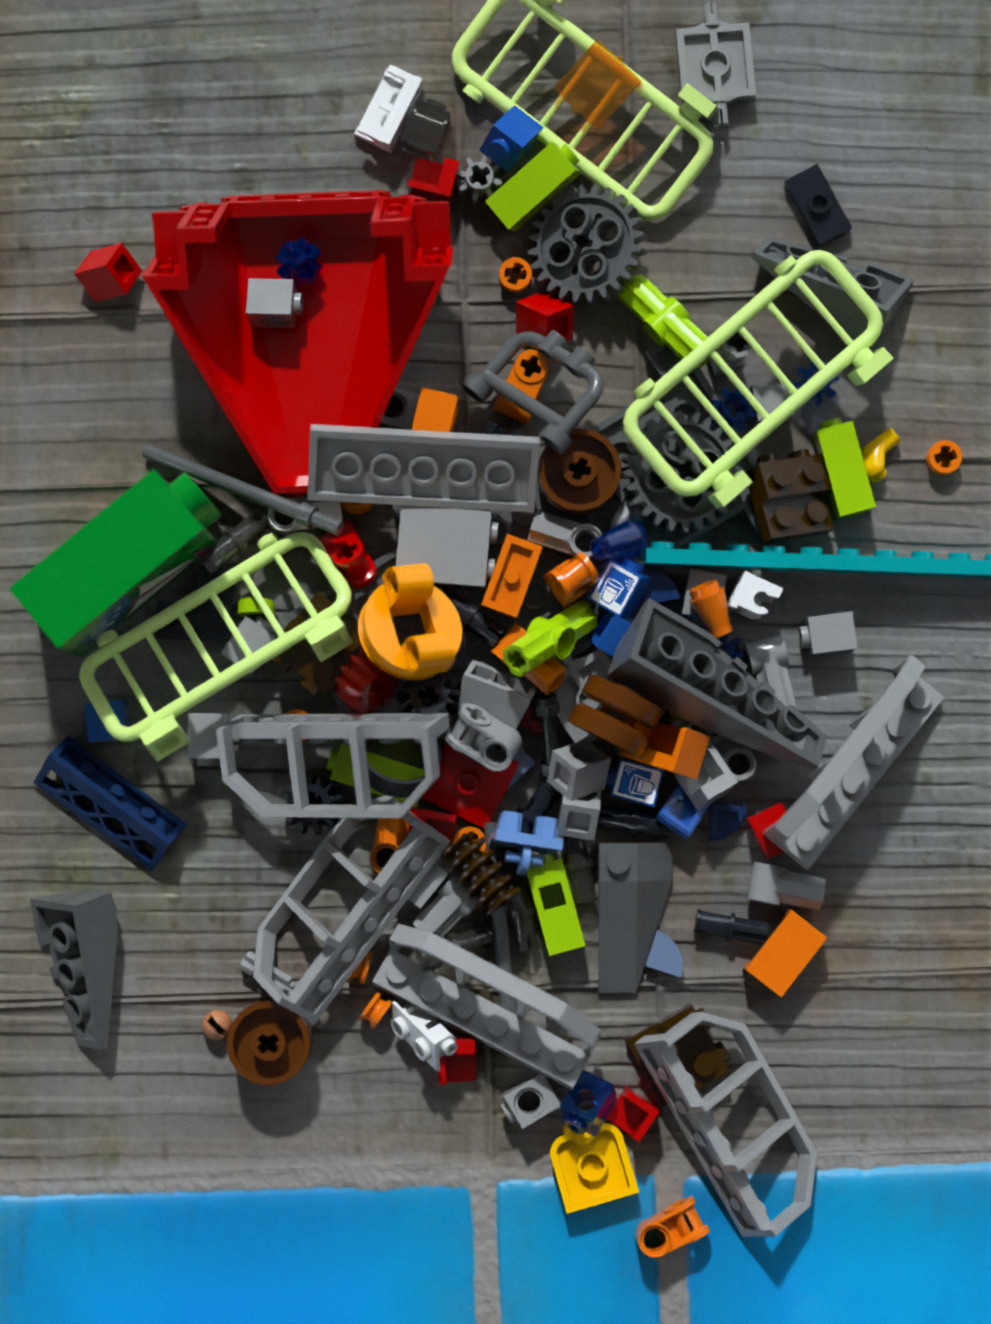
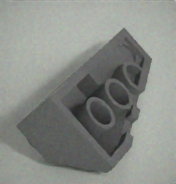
M767 237L753 252L752 259L777 278L778 274L774 269L790 255L795 260H798L802 255L814 250L810 247ZM835 254L834 256L873 300L882 314L883 327L881 334L871 345L876 348L890 331L913 285L914 279L868 262L867 268L846 263L847 256ZM821 265L813 266L800 277L850 337L855 340L867 329L868 320L864 313L825 267ZM795 283L788 287L790 291L821 315Z
M672 842L597 843L598 993H636L673 880Z
M86 889L30 899L36 935L41 947L48 946L55 966L49 968L53 979H59L65 990L66 997L64 998L63 1006L78 1045L99 1050L108 1048L118 935L116 905L113 901L112 892Z

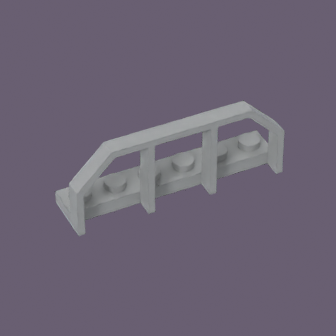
M912 654L895 666L893 669L897 673L895 680L875 705L851 721L848 726L854 731L836 754L812 770L808 775L813 780L809 788L777 822L767 827L762 833L806 870L812 866L944 698V696L920 677L926 666Z
M448 713L240 714L216 729L222 781L261 817L402 818L440 776L436 740L438 736L450 727ZM402 738H414L415 743L422 744L426 778L402 805H372L365 747L366 739H379V743L391 744L401 741ZM233 739H240L242 744H254L261 742L263 739H274L276 744H287L294 804H271L237 772ZM301 739H309L311 744H322L332 739H343L344 743L350 744L357 805L309 804Z
M387 795L372 800V805H402L401 802ZM409 811L402 818L413 826V829L375 880H373L341 850V847L358 824L370 818H339L335 826L330 830L258 927L253 972L254 979L279 1005L316 1023L442 854L450 840ZM333 858L338 860L361 884L368 888L334 935L301 904V901ZM294 912L326 943V946L289 996H287L272 980L276 935Z
M401 924L397 925L389 939L390 950L372 981L374 986L571 1090L574 1089L599 1041L601 1030L569 1004L432 932ZM407 947L425 952L456 968L457 984L399 954L401 948ZM470 977L517 1000V1015L466 989L465 986ZM530 1008L558 1022L585 1043L584 1050L525 1020Z
M705 1012L690 1013L666 1033L643 1036L634 1043L742 1237H776L811 1206L817 1151L746 1024ZM697 1024L731 1032L747 1060L743 1066L703 1098L700 1097L695 1088L693 1077L682 1065L677 1056V1049L673 1044ZM755 1074L779 1120L734 1157L729 1141L722 1136L713 1120L711 1108L751 1075ZM787 1132L799 1153L794 1200L792 1204L770 1221L767 1216L766 1207L758 1200L749 1184V1177L743 1168Z

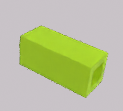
M551 142L485 202L507 229L515 232L551 201L552 197L559 194L582 173L576 166L580 160L567 144L560 147L558 144Z
M835 418L820 423L821 429L816 430L812 437L817 455L821 454L830 482L831 490L828 491V496L835 520L872 511L876 508L853 421L842 423L841 418Z
M341 743L339 750L332 749L326 770L332 771L331 780L355 787L351 747ZM366 751L367 761L376 771L384 776L396 780H414L425 776V770ZM370 787L371 793L380 796H385L384 794L379 793L378 791ZM393 797V798L396 799V800H398L399 802L404 803V802L407 800L408 797H406V798Z
M550 853L540 855L543 856L542 867L529 866L527 877L548 954L551 956L584 947L586 945L562 858L554 859Z

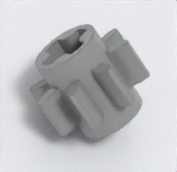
M485 155L481 158V162L473 163L470 158H467L468 168L466 172L457 171V178L466 181L459 188V192L461 195L469 192L473 197V204H476L480 197L486 196L488 199L492 195L493 188L499 189L502 186V181L494 178L499 173L500 166L494 165L490 167L487 164ZM478 173L481 178L486 176V185L482 186L479 182L473 183V175Z

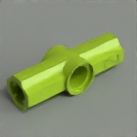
M643 274L638 276L632 275L635 279L634 283L628 281L623 283L624 293H618L619 299L642 321L643 327L660 346L666 344L681 360L708 338L692 323L690 315L679 301L673 297H665ZM709 356L696 368L703 367L708 361H710L711 357Z
M579 600L550 620L541 616L536 617L530 623L526 635L503 650V662L508 665L512 674L522 677L551 657L564 660L574 650L577 640L598 627V615L592 610L589 603Z

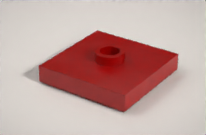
M446 742L442 750V760L439 767L440 776L421 798L484 828V823L492 821L520 762L513 759L506 769L492 771L468 755L453 749Z

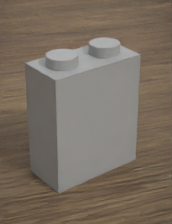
M401 505L396 566L427 563L431 568L434 585L485 590L486 581H490L495 568V559L488 558L489 543L497 544L498 521H491L492 511Z

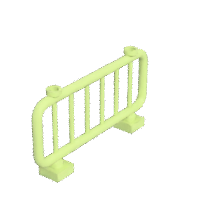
M488 0L458 40L452 52L451 63L454 72L467 84L463 92L479 104L485 98L504 114L514 105L544 127L537 138L545 146L554 142L562 147L567 143L549 130L546 125L596 60L614 74L618 80L570 144H567L580 160L576 166L582 172L581 174L594 184H597L603 191L610 187L616 192V197L620 194L624 195L628 199L627 206L633 204L638 210L635 215L637 217L655 221L671 212L707 165L713 154L714 142L711 133L698 120L702 115L710 120L719 108L688 83L678 94L685 102L681 107L552 8L555 2L565 7L569 0H518L531 11L481 77L467 65V53L502 5L507 1ZM538 15L560 34L512 99H509L491 85L488 80L535 16ZM567 38L587 53L589 57L539 122L518 106L517 103L564 39ZM625 83L645 98L647 103L599 167H597L576 151L575 148ZM655 106L677 124L626 190L604 171L651 108ZM682 129L686 130L698 141L699 149L696 155L658 204L653 206L644 204L633 195L680 131Z
M822 250L810 251L802 255L798 260H795L790 255L774 269L778 274L775 280L661 379L654 383L649 378L633 391L637 399L625 412L623 419L624 432L636 450L676 494L686 497L696 496L712 486L715 490L707 498L716 509L726 506L752 483L743 470L732 475L728 471L849 364L852 363L855 368L847 374V377L855 386L866 383L893 359L884 347L873 352L869 349L881 334L883 327L882 314L877 305L843 264L829 252ZM821 265L825 267L868 320L867 329L854 341L800 278L813 266ZM793 283L799 287L847 345L827 365H824L772 302ZM765 307L768 308L820 370L798 390L744 327ZM737 332L742 335L791 394L771 414L767 413L716 352L719 347ZM709 356L763 418V421L742 439H740L687 376ZM681 380L735 443L732 448L713 464L659 401ZM653 405L707 468L695 480H682L638 427L639 418Z
M294 532L282 539H279L275 533L266 534L258 541L257 546L260 552L121 636H118L114 630L102 633L96 640L99 649L84 660L80 667L79 678L85 693L109 734L122 742H133L141 738L146 748L158 762L190 742L175 718L297 643L307 638L320 662L351 645L353 641L340 617L347 612L351 604L352 592L349 584L331 559L322 542L315 535L308 532ZM303 546L310 551L336 592L337 598L335 602L320 613L316 612L282 558V555L296 547ZM274 560L311 616L310 619L287 633L283 631L249 576ZM242 579L278 635L277 639L254 653L248 647L217 594ZM209 599L212 600L246 656L221 673L185 616L186 613ZM176 619L180 620L213 676L188 693L153 636L154 632ZM145 638L148 640L180 695L178 699L155 713L120 654ZM113 657L148 716L130 727H125L119 722L94 677L96 669Z

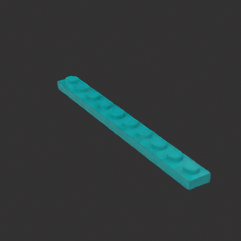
M651 542V548H645L641 555V564L650 567L991 579V554H985V560H971L970 553H948V559L934 558V552L914 551L911 552V557H897V551L875 550L874 556H860V549L844 548L837 549V555L823 554V548L802 547L800 548V553H786V547L763 546V552H748L749 546L741 544L726 545V551L711 550V544L689 543V549H674L673 542Z

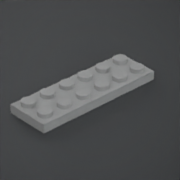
M311 424L307 500L534 513L540 437Z

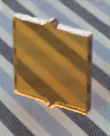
M596 39L553 89L572 106L571 110L573 113H580L596 130H599L643 81L623 63V57H616L605 45Z

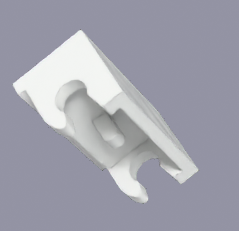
M389 65L359 126L354 132V136L391 154L423 90V79L398 67Z
M744 571L738 577L727 600L729 614L733 611L749 619H760L761 615L768 613V610L764 607H759L762 602L772 603L774 598L780 597L783 588Z

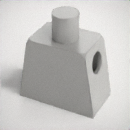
M472 660L462 677L459 705L461 707L464 703L475 704L483 708L491 716L516 730L538 688L525 678Z

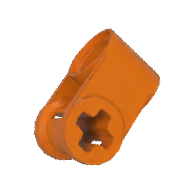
M532 349L520 353L515 360L508 379L505 381L538 401L539 393L548 374L546 358L539 351ZM532 359H537L538 368L541 369L540 374L533 372L531 377H526L525 368L522 367L523 362L530 363ZM498 395L493 407L494 411L526 425L532 416L501 395Z
M579 552L572 559L564 561L543 576V579L562 607L566 608L587 594L591 587L599 581V575L590 559L584 553Z
M688 1196L676 1201L663 1211L638 1224L635 1230V1240L645 1255L653 1258L662 1257L681 1246L699 1240L710 1232L709 1226L703 1224L694 1206L696 1203L694 1196ZM684 1214L686 1215V1217H687V1219H688V1221H689V1223H690V1227H688V1225H687V1223H686V1221H685V1219H684V1217H683ZM651 1229H659L663 1233L661 1243L655 1247H648L644 1244V1236Z

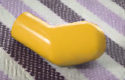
M892 428L887 429L863 448L862 457L868 479L873 483L880 482L886 477L887 470L884 468L885 453L901 442Z

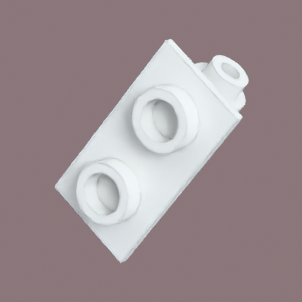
M396 1001L392 1002L393 1019L391 1020V1026L395 1035L401 1040L405 1039L413 1047L415 1054L421 1061L426 1060L436 1071H439V1058L444 1055H453L458 1048L455 1036L441 1023L436 1025V1019L408 1003L402 1008Z

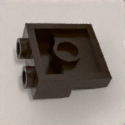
M802 449L787 455L788 459L779 460L777 453L767 454L756 459L757 464L745 472L752 481L748 488L764 543L823 535L834 530L824 496L826 492L831 490V486L821 454L810 456L808 449Z
M320 591L310 600L317 613L333 604ZM305 607L283 629L285 633L311 618ZM346 613L340 617V620L353 641L351 645L320 662L306 638L272 659L287 673L292 667L303 676L299 683L315 697L320 692L328 697L366 653L360 642L358 623Z
M691 1003L626 1039L628 1046L663 1107L668 1104L634 1043L643 1036L666 1033L690 1013L705 1012L702 1007L695 1011ZM697 1024L673 1043L677 1049V1056L685 1070L693 1077L697 1090L730 1072L725 1063L732 1060L721 1040L716 1043L712 1041L707 1032L712 1027Z

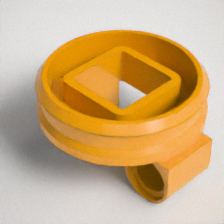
M427 563L387 568L382 575L384 584L372 593L359 615L358 634L364 651L376 666L400 679L423 680L433 677L440 672H447L454 662L462 640V624L455 606L442 591L434 586L433 574ZM419 613L426 634L410 636L400 646L391 617Z

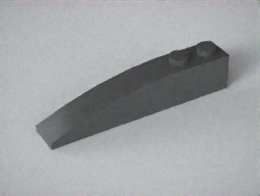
M650 598L645 601L616 647L607 674L608 677L642 694L645 698L669 712L736 743L812 769L819 767L827 736L794 706L789 705L786 707L779 701L774 694L775 690L765 681L760 684L745 671L748 666L738 657L732 659L719 648L721 642L712 634Z

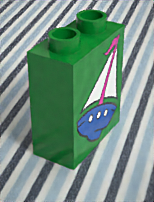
M153 469L8 589L58 649L83 657L97 645L96 640L102 633L116 630L220 544L207 528L219 519L222 514L186 472H183L169 484Z

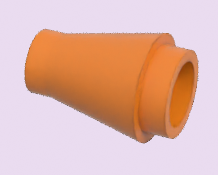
M717 579L707 581L689 590L692 598L689 602L710 631V634L718 638L733 631L725 589L719 586Z

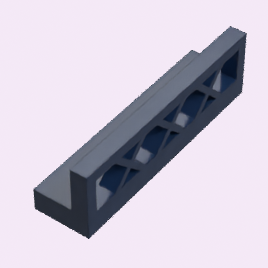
M69 736L48 755L33 782L151 871H154L169 847L187 826L185 822ZM51 770L63 779L65 786H59L48 777ZM80 795H85L91 799L95 808H89L82 803ZM110 817H115L122 822L125 830H119L113 826ZM140 840H146L157 848L156 853L152 855L145 850Z

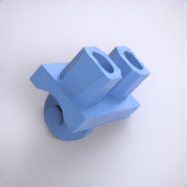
M503 811L500 813L496 830L489 834L488 845L518 849V852L506 850L504 855V862L516 863V873L518 875L525 876L529 865L542 867L543 856L533 855L531 852L555 855L556 851H562L563 839L557 838L558 826L556 818L537 816L534 820L533 834L521 833L523 814Z

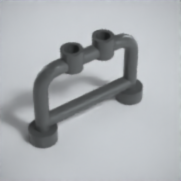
M551 330L546 337L533 331L514 335L502 346L478 376L469 373L460 386L470 397L481 404L495 391L545 423L547 426L539 434V437L549 448L562 455L572 444L568 435L591 410L603 393L604 381L601 373L592 366L595 359L587 350L578 346L573 353L567 351L565 348L569 344L566 339L556 331ZM526 346L534 347L551 362L556 361L575 377H582L588 381L587 391L565 417H562L498 376L521 348Z

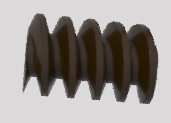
M473 831L449 846L440 857L443 862L454 860L449 871L451 874L463 872L458 880V884L463 887L472 884L466 895L469 899L481 897L475 908L477 911L489 909L486 914L488 916L512 900L521 889L519 886L510 889L506 888V885L512 878L511 874L500 877L497 875L504 864L498 862L490 865L488 861L495 852L493 849L481 852L480 848L486 839L482 837L473 840L471 838L474 833Z

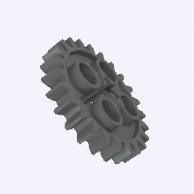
M581 184L578 186L576 196L568 189H565L564 201L560 202L557 198L552 197L551 200L554 206L552 211L546 208L540 209L546 218L544 222L533 221L532 223L540 231L539 234H533L528 237L530 241L537 245V247L528 251V255L534 259H539L531 265V269L536 273H541L537 278L538 282L543 286L549 284L547 291L553 296L559 293V298L566 302L573 297V302L578 306H582L586 296L588 302L596 306L598 295L601 294L609 302L611 301L610 290L614 288L623 294L624 289L621 282L623 280L631 283L635 282V279L629 272L631 269L642 270L643 266L636 261V257L647 255V251L639 246L638 243L646 241L648 236L642 231H637L645 223L640 217H634L638 210L633 204L627 206L628 199L624 195L620 194L616 197V192L610 187L602 195V189L597 184L592 186L589 194L587 189ZM580 215H585L586 218L583 225L573 229L574 220ZM602 215V218L597 221V217ZM617 227V236L613 240L605 242V235L608 230ZM593 242L591 247H584L582 249L584 243L591 244ZM569 248L570 255L568 259L558 263L557 259L560 252ZM602 261V270L597 275L590 276L589 272L592 265ZM578 269V273L573 275V272Z
M682 411L674 413V419L706 457L710 459L712 464L728 451L727 448L733 443L731 439L721 441L719 438L723 432L721 427L714 431L709 429L711 418H707L698 424L696 412L690 414L686 421ZM662 415L659 416V424L653 419L646 422L648 432L640 428V431L678 476L679 471L675 468L680 465L684 467L683 474L687 477L682 480L693 481L703 473L699 467L697 456ZM668 438L675 439L679 443L680 453L678 456L671 455L666 449ZM631 442L626 444V447L633 455H625L621 458V461L629 465L630 469L623 471L620 477L630 479L631 484L625 486L622 490L623 492H634L635 497L629 502V506L639 503L642 505L643 508L638 515L639 518L649 514L653 515L651 520L652 527L658 526L662 521H665L664 528L667 533L673 531L676 524L680 534L687 533L690 524L695 532L703 529V520L709 526L717 522L714 513L720 516L728 513L725 506L716 509L707 498L715 490L712 486H710L709 490L696 495L694 507L687 506L682 500V495L676 494L665 483L661 489L654 488L649 481L650 472L654 471L653 468ZM733 466L728 471L733 475L735 472L742 471V468ZM736 498L732 499L729 503L735 502Z

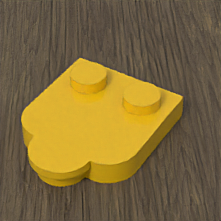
M579 1110L571 1113L563 1124L564 1135L559 1136L553 1142L550 1149L551 1161L567 1214L639 1193L625 1141L620 1130L612 1124H599L598 1119L588 1111Z

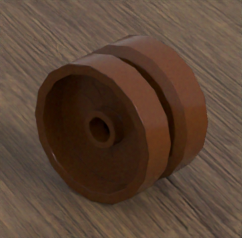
M575 428L568 435L572 444L562 455L546 445L540 456L537 479L541 494L551 507L565 515L585 516L598 512L610 502L620 483L622 466L618 452L608 438L594 430ZM578 467L584 469L586 473L580 480L574 479V472H572L573 469Z
M590 673L582 692L585 697L601 706L599 710H596L583 703L575 704L566 721L629 754L642 758L650 741L645 734L632 728L631 725L635 722L649 729L657 728L665 711L644 699L645 696L616 681L612 683Z
M273 998L257 1000L240 1012L230 1026L227 1038L229 1059L237 1072L253 1083L267 1086L284 1083L298 1074L311 1055L314 1041L312 1026L308 1019L279 1005ZM276 1035L279 1039L275 1043L276 1046H268L265 1043V1036Z

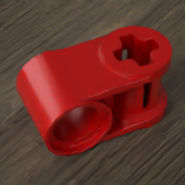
M349 519L344 521L343 529L339 535L327 532L318 538L350 587L362 588L375 579L377 567L365 550V544Z

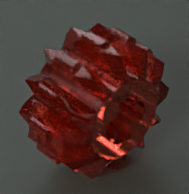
M364 649L360 651L358 656L351 654L350 661L346 665H340L342 673L335 677V681L338 684L335 691L338 693L339 698L359 714L364 711L371 714L378 705L384 707L385 701L389 697H394L392 690L400 684L397 677L384 672L376 666Z

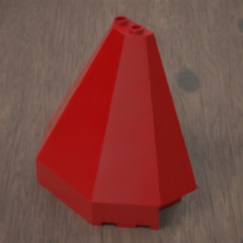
M367 190L233 195L221 198V203L208 204L207 202H200L181 206L179 211L151 213L155 258L151 260L145 269L142 278L274 494L284 493V496L287 498H299L308 493L311 424L378 428L451 266L454 248L451 247L449 202H426V198L406 194L399 197H391V192ZM249 278L294 280L297 292L303 293V314L296 316V328L251 327L246 315Z

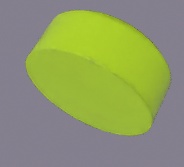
M254 597L242 598L238 601V616L256 619L259 616L262 619H267ZM263 598L275 616V602L271 599Z

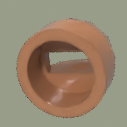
M212 1010L203 1018L202 1030L209 1039L222 1040L229 1034L230 1026L233 1023L232 1018L224 1010ZM211 1017L225 1030L222 1034L208 1022Z

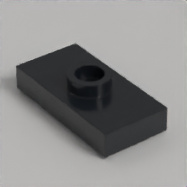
M818 163L784 181L788 193L818 248L852 230L850 222Z

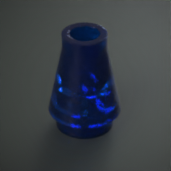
M625 520L601 536L593 538L590 543L592 555L597 560L637 557L647 547L648 537L640 523Z

